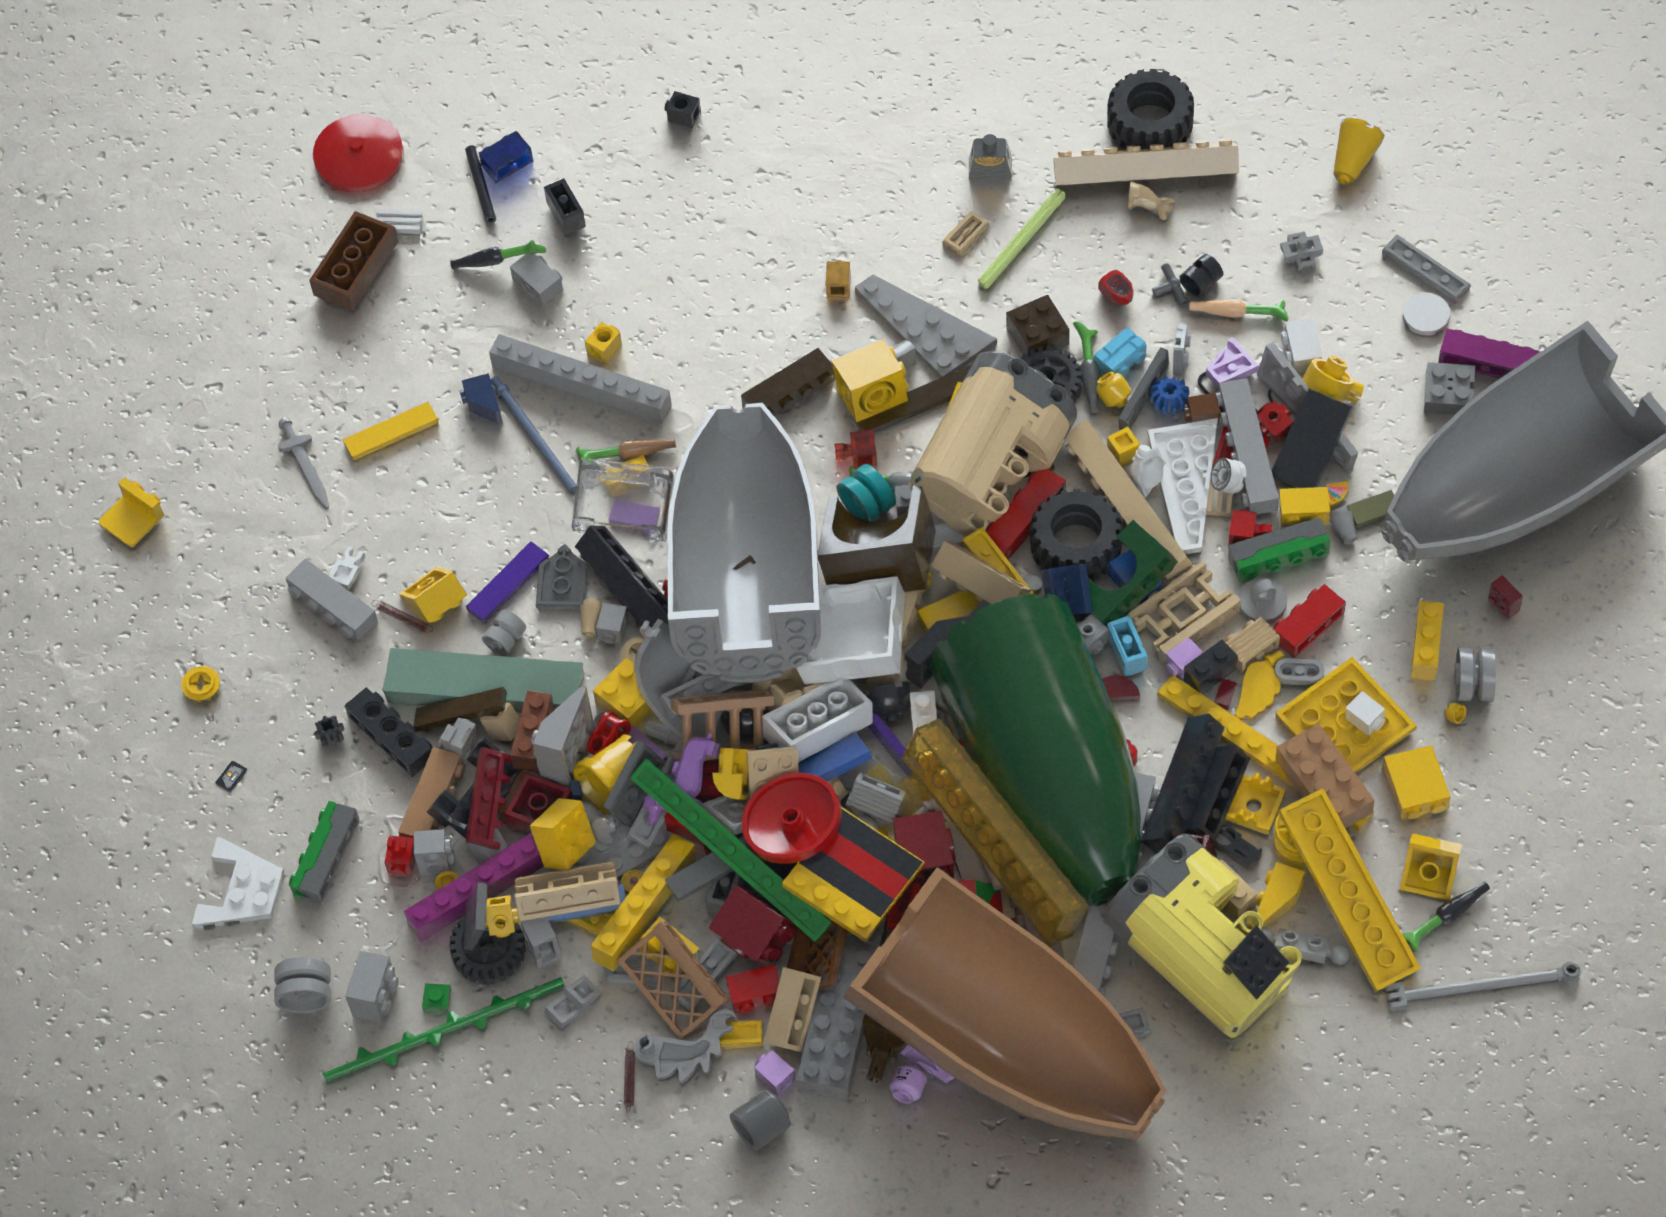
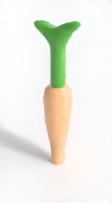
M1238 299L1189 302V310L1224 317L1240 318L1245 314L1272 315L1286 322L1289 320L1287 312L1284 310L1286 306L1285 300L1273 306L1246 305L1243 300Z

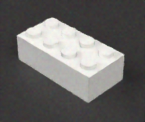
M850 680L826 682L762 716L763 737L770 744L777 743L779 748L796 746L798 749V762L873 722L872 702Z

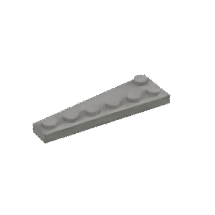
M1271 342L1265 347L1257 376L1296 417L1310 388L1287 360L1285 352L1278 348L1274 342ZM1342 432L1332 457L1345 471H1348L1354 467L1359 452Z

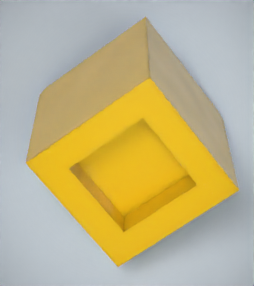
M1129 427L1108 436L1107 448L1123 468L1133 463L1132 458L1140 443Z

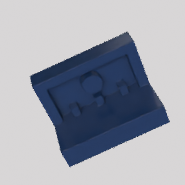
M1086 564L1041 570L1045 594L1056 595L1060 601H1066L1073 615L1093 612Z

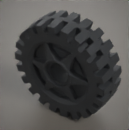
M1043 346L1037 347L1036 353L1032 349L1028 351V356L1025 353L1021 356V359L1029 367L1044 373L1055 385L1062 386L1074 404L1077 402L1082 390V371L1074 356L1070 358V353L1067 351L1062 354L1061 348H1056L1053 351L1052 346H1047V351L1043 350Z
M460 919L457 922L458 927L454 926L449 940L451 957L458 972H461L462 976L466 979L469 977L471 982L476 983L479 980L480 984L486 985V981H490V984H496L497 979H500L502 982L506 980V975L510 977L514 975V969L518 970L521 966V961H524V952H526L525 938L518 923H515V932L506 937L490 936L489 928H485L473 950L464 949L465 920ZM485 944H493L492 947L488 949L482 948Z

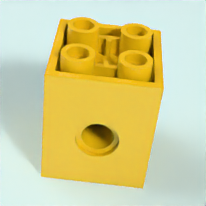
M883 339L832 360L837 392L856 422L908 401L906 391L909 390V387L904 378L906 369L901 361L898 362L896 360V354L892 346L888 347Z

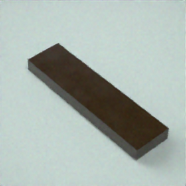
M499 687L416 708L413 727L417 732L453 724L458 718L469 720L505 711L507 691L504 687Z

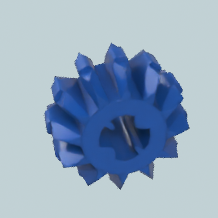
M1165 374L1163 380L1156 379L1155 385L1151 386L1150 402L1154 404L1156 411L1162 409L1164 415L1167 411H1171L1175 415L1176 410L1183 412V407L1187 405V397H1189L1190 390L1188 386H1185L1184 379L1177 381L1176 375L1169 379Z

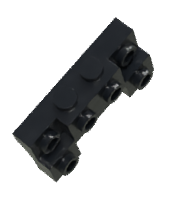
M485 737L466 760L477 767L478 754L482 747L502 753L505 752ZM504 762L503 774L510 776V783H501L500 797L505 798L518 774L523 771L513 769L512 763ZM474 783L460 801L444 790L426 811L443 827L446 828L450 825L465 839Z

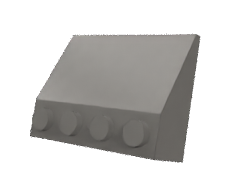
M581 686L541 722L538 731L535 730L531 738L534 756L537 759V768H539L540 772L539 777L571 790V782L575 781L573 767L588 756L587 741L595 730L587 687Z

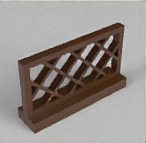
M833 920L832 926L818 942H814L797 926V932L793 939L788 960V969L821 977L818 991L835 987L848 931ZM839 925L838 931L833 935L832 932ZM829 938V942L822 949L821 946ZM834 948L832 955L828 958L827 955ZM824 961V964L817 972L816 968ZM829 971L827 980L822 981L824 975Z

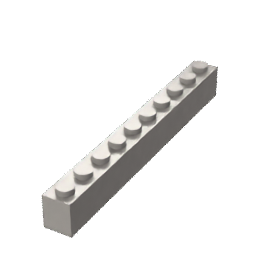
M1135 772L1141 812L1140 844L1144 845L1141 839L1145 831V825L1148 823L1153 810L1150 808L1151 802H1156L1159 787L1155 786V776ZM1142 852L1139 853L1138 867L1140 865ZM1115 896L1108 897V902L1102 906L1096 907L1093 905L1089 907L1073 966L1103 996H1105L1106 987L1103 986L1104 978L1109 979L1112 969L1109 959L1110 956L1115 957L1118 942L1115 941L1116 933L1104 922L1101 913Z

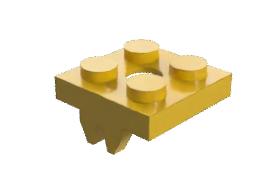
M1255 773L1252 777L1244 774L1225 820L1269 835L1286 795V789L1273 785L1274 782L1268 776L1265 780L1262 779L1260 773ZM1252 799L1258 800L1261 803L1260 810L1256 812L1248 810L1246 807L1247 802Z

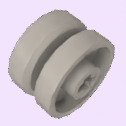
M1471 647L1457 648L1454 670L1457 701L1470 702L1474 697L1475 686L1477 698L1480 702L1494 701L1496 661L1493 647H1481L1477 652L1476 663L1474 651Z
M298 957L283 960L276 965L274 981L277 986L274 989V1002L277 1007L288 1012L310 1013L329 1006L331 1002V989L329 986L331 968L328 963L316 958Z

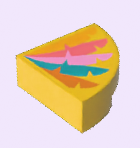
M1349 481L1325 484V487H1328L1330 509L1338 507L1347 497Z

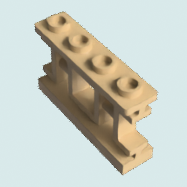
M1203 561L1198 565L1190 566L1184 575L1169 581L1164 589L1159 592H1153L1144 603L1128 613L1137 633L1147 627L1156 636L1157 640L1153 642L1152 650L1159 654L1158 659L1164 666L1166 664V653L1189 637L1196 644L1240 613L1241 600L1236 594L1231 595V592L1227 590L1218 596L1207 584L1212 581L1213 573L1206 569V564ZM1196 583V587L1201 593L1194 597L1188 591V588ZM1184 600L1195 613L1183 622H1180L1170 609ZM1206 600H1209L1215 606L1208 613L1202 605ZM1157 610L1164 618L1158 623L1149 616ZM1169 626L1178 633L1170 640L1169 636L1164 632Z
M613 861L515 879L517 893L515 894L519 921L620 904L618 880Z

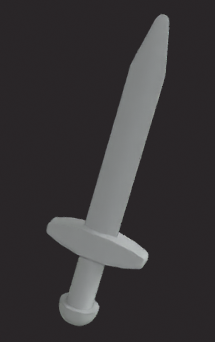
M287 417L280 419L279 428L283 429L288 440L278 446V450L280 452L293 451L315 496L324 507L328 508L329 503L326 490L304 449V446L312 441L311 435L296 436L291 426L292 421Z

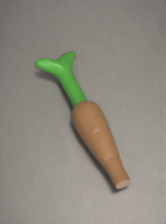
M675 438L665 440L635 439L623 441L618 447L598 450L577 447L576 453L581 458L580 466L583 468L595 459L620 456L623 459H633L641 455L646 456L665 449L676 448Z

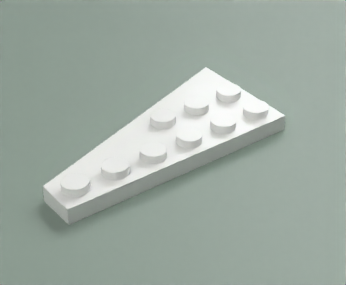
M1218 418L1148 430L1151 449L1158 448L1166 461L1163 479L1159 483L1173 538L1185 554L1202 551Z

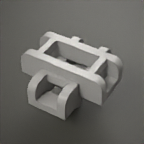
M1305 231L1287 235V242L1280 243V249L1284 254L1285 262H1294L1297 271H1301L1302 267H1316L1315 257L1323 254V246L1319 235L1307 237ZM1307 258L1308 261L1301 262L1300 259Z

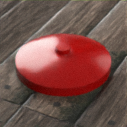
M354 114L335 120L322 130L313 147V161L320 178L332 188L350 193L367 192L386 184L396 175L404 157L403 144L397 129L385 119L370 114Z
M808 773L782 775L764 784L750 798L742 816V832L751 850L760 858L779 864L800 862L819 853L834 838L841 823V803L833 787L819 776Z

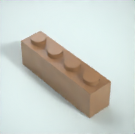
M436 747L432 748L398 833L400 837L414 838V831L439 830L440 823L426 811L444 790L455 797L457 781L462 779L465 773V765L463 764L461 754Z

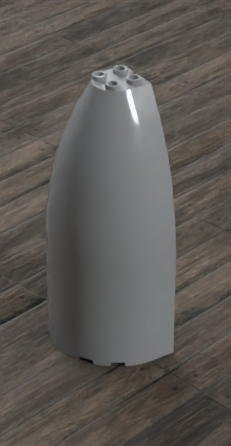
M1587 320L1491 384L1468 402L1434 434L1416 457L1400 483L1384 519L1385 530L1382 531V535L1387 543L1394 545L1399 558L1403 562L1472 554L1510 543L1574 511L1666 448V411L1650 393L1641 398L1638 408L1631 402L1610 377L1618 355Z
M763 403L746 404L741 410H736L731 405L714 406L685 451L676 474L670 501L667 527L668 623L670 637L678 656L685 658L694 670L704 675L707 673L717 675L719 680L740 683L760 682L783 675V671L792 667L796 669L808 660V655L813 649L817 648L820 641L821 616L818 545L813 498L804 464L792 440ZM749 555H751L756 561L755 564L749 561L741 568L737 570L733 569L734 567H736L738 563L747 558Z

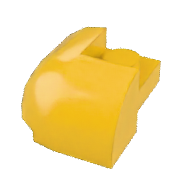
M720 748L719 773L712 774L718 791L726 797L741 800L748 799V793H746L748 786L746 751L752 750Z

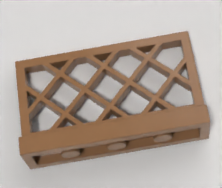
M668 921L658 923L649 934L617 960L680 1040L690 1034L717 1009L730 1001ZM656 936L661 943L660 954L647 953L648 942ZM643 947V952H638ZM633 954L643 955L641 970L632 969L626 960ZM647 956L660 957L659 972L646 971ZM664 958H673L677 963L676 974L663 972ZM645 974L658 975L657 990L647 988L645 985ZM663 976L676 977L675 992L662 991ZM680 978H689L693 983L692 994L679 992ZM661 994L674 995L673 1010L662 1007L660 1004ZM679 996L692 997L690 1012L678 1010ZM696 998H705L711 1008L705 1013L695 1012ZM677 1014L690 1015L689 1027L683 1032L676 1024ZM695 1016H700L696 1021H694Z

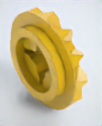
M198 666L190 669L181 681L183 694L190 701L197 700L200 703L202 700H210L211 696L218 694V688L221 685L217 672L207 666ZM201 678H203L206 685L199 691L196 685H199Z

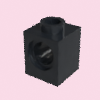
M674 91L671 99H667L664 107L668 122L693 129L701 113L700 98Z

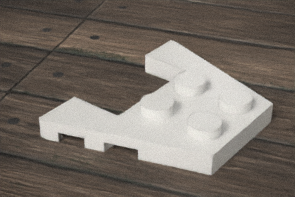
M217 837L211 858L215 862L235 864L224 906L216 907L197 904L192 921L193 928H203V925L215 924V926L225 925V922L232 921L247 922L272 918L285 874L284 870L221 837Z

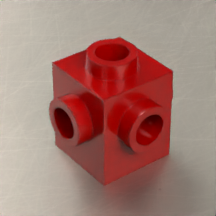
M1276 401L1271 404L1268 402L1259 409L1257 418L1260 422L1261 431L1265 435L1270 434L1278 442L1291 429L1293 420L1289 416L1292 413L1284 404L1279 406Z

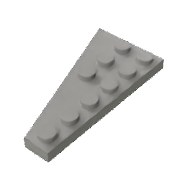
M874 274L855 286V292L903 341L907 340L915 347L916 355L939 378L962 369L976 359L981 352H986L997 344V338Z

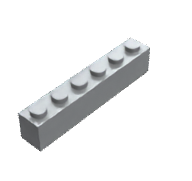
M1248 379L1219 383V392L1216 393L1218 405L1222 407L1223 411L1220 413L1222 426H1226L1228 432L1225 433L1226 443L1228 447L1232 446L1233 448L1231 460L1242 462L1246 468V478L1243 477L1242 481L1244 483L1243 493H1241L1242 505L1247 507L1250 512L1257 514L1278 511L1279 498Z

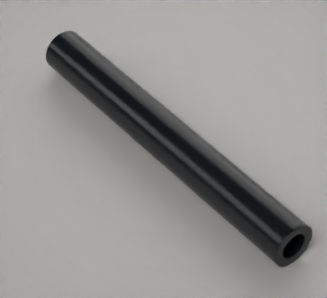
M470 145L465 148L485 222L493 223L496 221V215L477 149L474 145Z

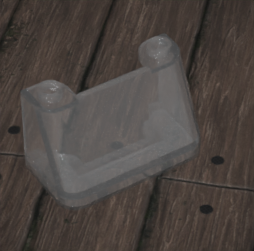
M596 459L581 460L577 476L571 524L572 531L584 534L590 525H608L641 529L642 535L648 541L666 542L669 507L675 483L673 472L667 468Z

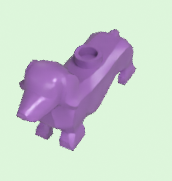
M711 733L705 738L692 737L684 747L680 762L676 761L672 768V775L675 776L673 782L699 805H702V801L695 797L699 794L702 787L703 762L706 760L707 755L717 758L721 746L711 741L713 738ZM647 794L643 805L648 811V825L652 826L658 822L662 811L665 809Z

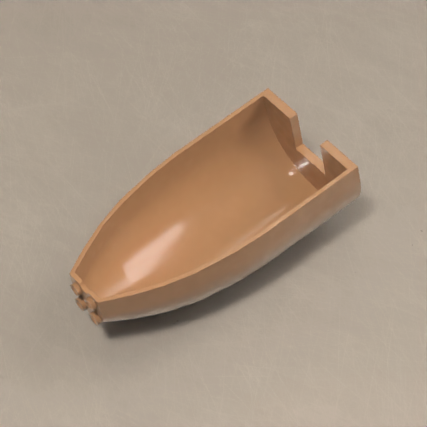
M938 867L910 903L896 928L882 947L879 946L844 996L845 1000L954 1078L982 1095L1027 1117L1060 1128L1092 1135L1134 1139L1137 1141L1165 1102L1162 1096L1166 1092V1088L1151 1060L1132 1030L1109 1001L1075 968L1046 944Z

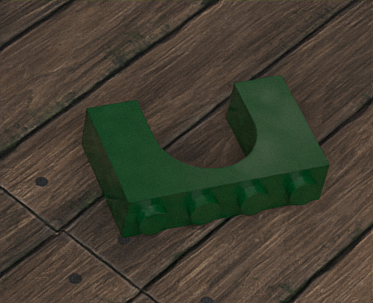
M1134 520L1116 536L1136 556L1137 569L1133 578L1125 586L1116 590L1102 589L1088 578L1093 610L1090 614L1094 615L1106 627L1107 623L1126 617L1178 563L1175 557Z

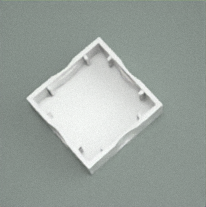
M898 577L865 580L847 585L819 586L821 636L817 648L813 649L808 655V660L797 668L804 684L900 673L905 592Z

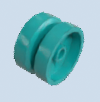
M868 464L860 466L852 473L853 477L847 476L836 486L838 496L845 508L856 517L867 521L875 522L880 517V513H886L896 505L895 495L887 481L877 470Z

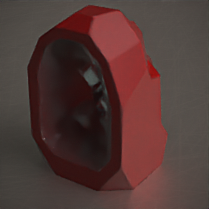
M1119 270L1110 271L1098 282L1100 292L1112 302L1127 305L1133 300L1134 289L1132 283Z

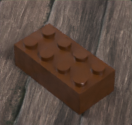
M354 211L309 280L313 296L354 311L398 244L395 226Z

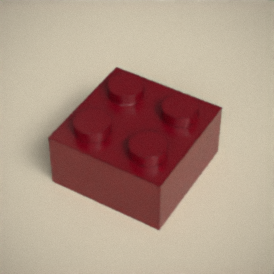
M1503 575L1493 581L1490 585L1489 602L1495 605L1499 612L1508 619L1520 611L1523 595Z

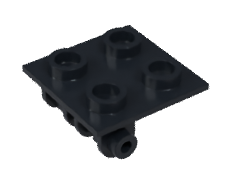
M1255 925L1223 961L1224 967L1222 970L1227 975L1233 973L1257 1000L1289 962L1260 928Z

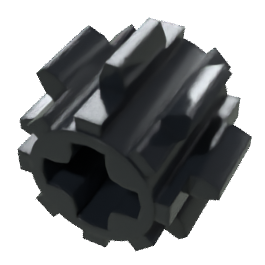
M323 716L321 721L315 722L317 731L314 732L316 740L320 739L322 746L332 745L335 747L338 741L344 740L342 731L345 728L343 723H338L337 716Z

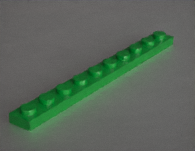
M645 759L630 778L814 942H818L832 926L833 922L824 914L783 888L782 882L784 879L650 760Z

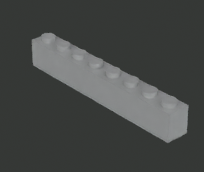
M501 334L497 336L489 351L492 368L663 424L672 406L670 390Z

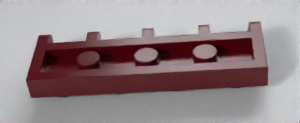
M482 747L478 754L466 842L493 850H500L501 844L493 841L495 829H503L504 825L502 821L496 820L498 806H506L507 799L500 797L501 783H510V776L503 774L504 762L512 763L509 754Z

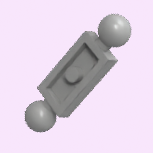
M1263 927L1261 929L1279 951L1286 946H1293L1300 951L1302 959L1324 964L1325 958L1330 957L1333 963L1341 965L1346 963L1350 957L1348 948L1342 944L1328 947L1330 939L1280 928L1278 935H1274L1268 928Z

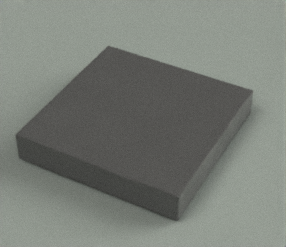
M477 883L466 904L465 950H473L485 930L488 888L485 883Z

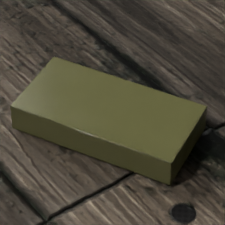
M1392 490L1347 505L1348 510L1352 511L1356 529L1385 519L1386 512L1394 498Z

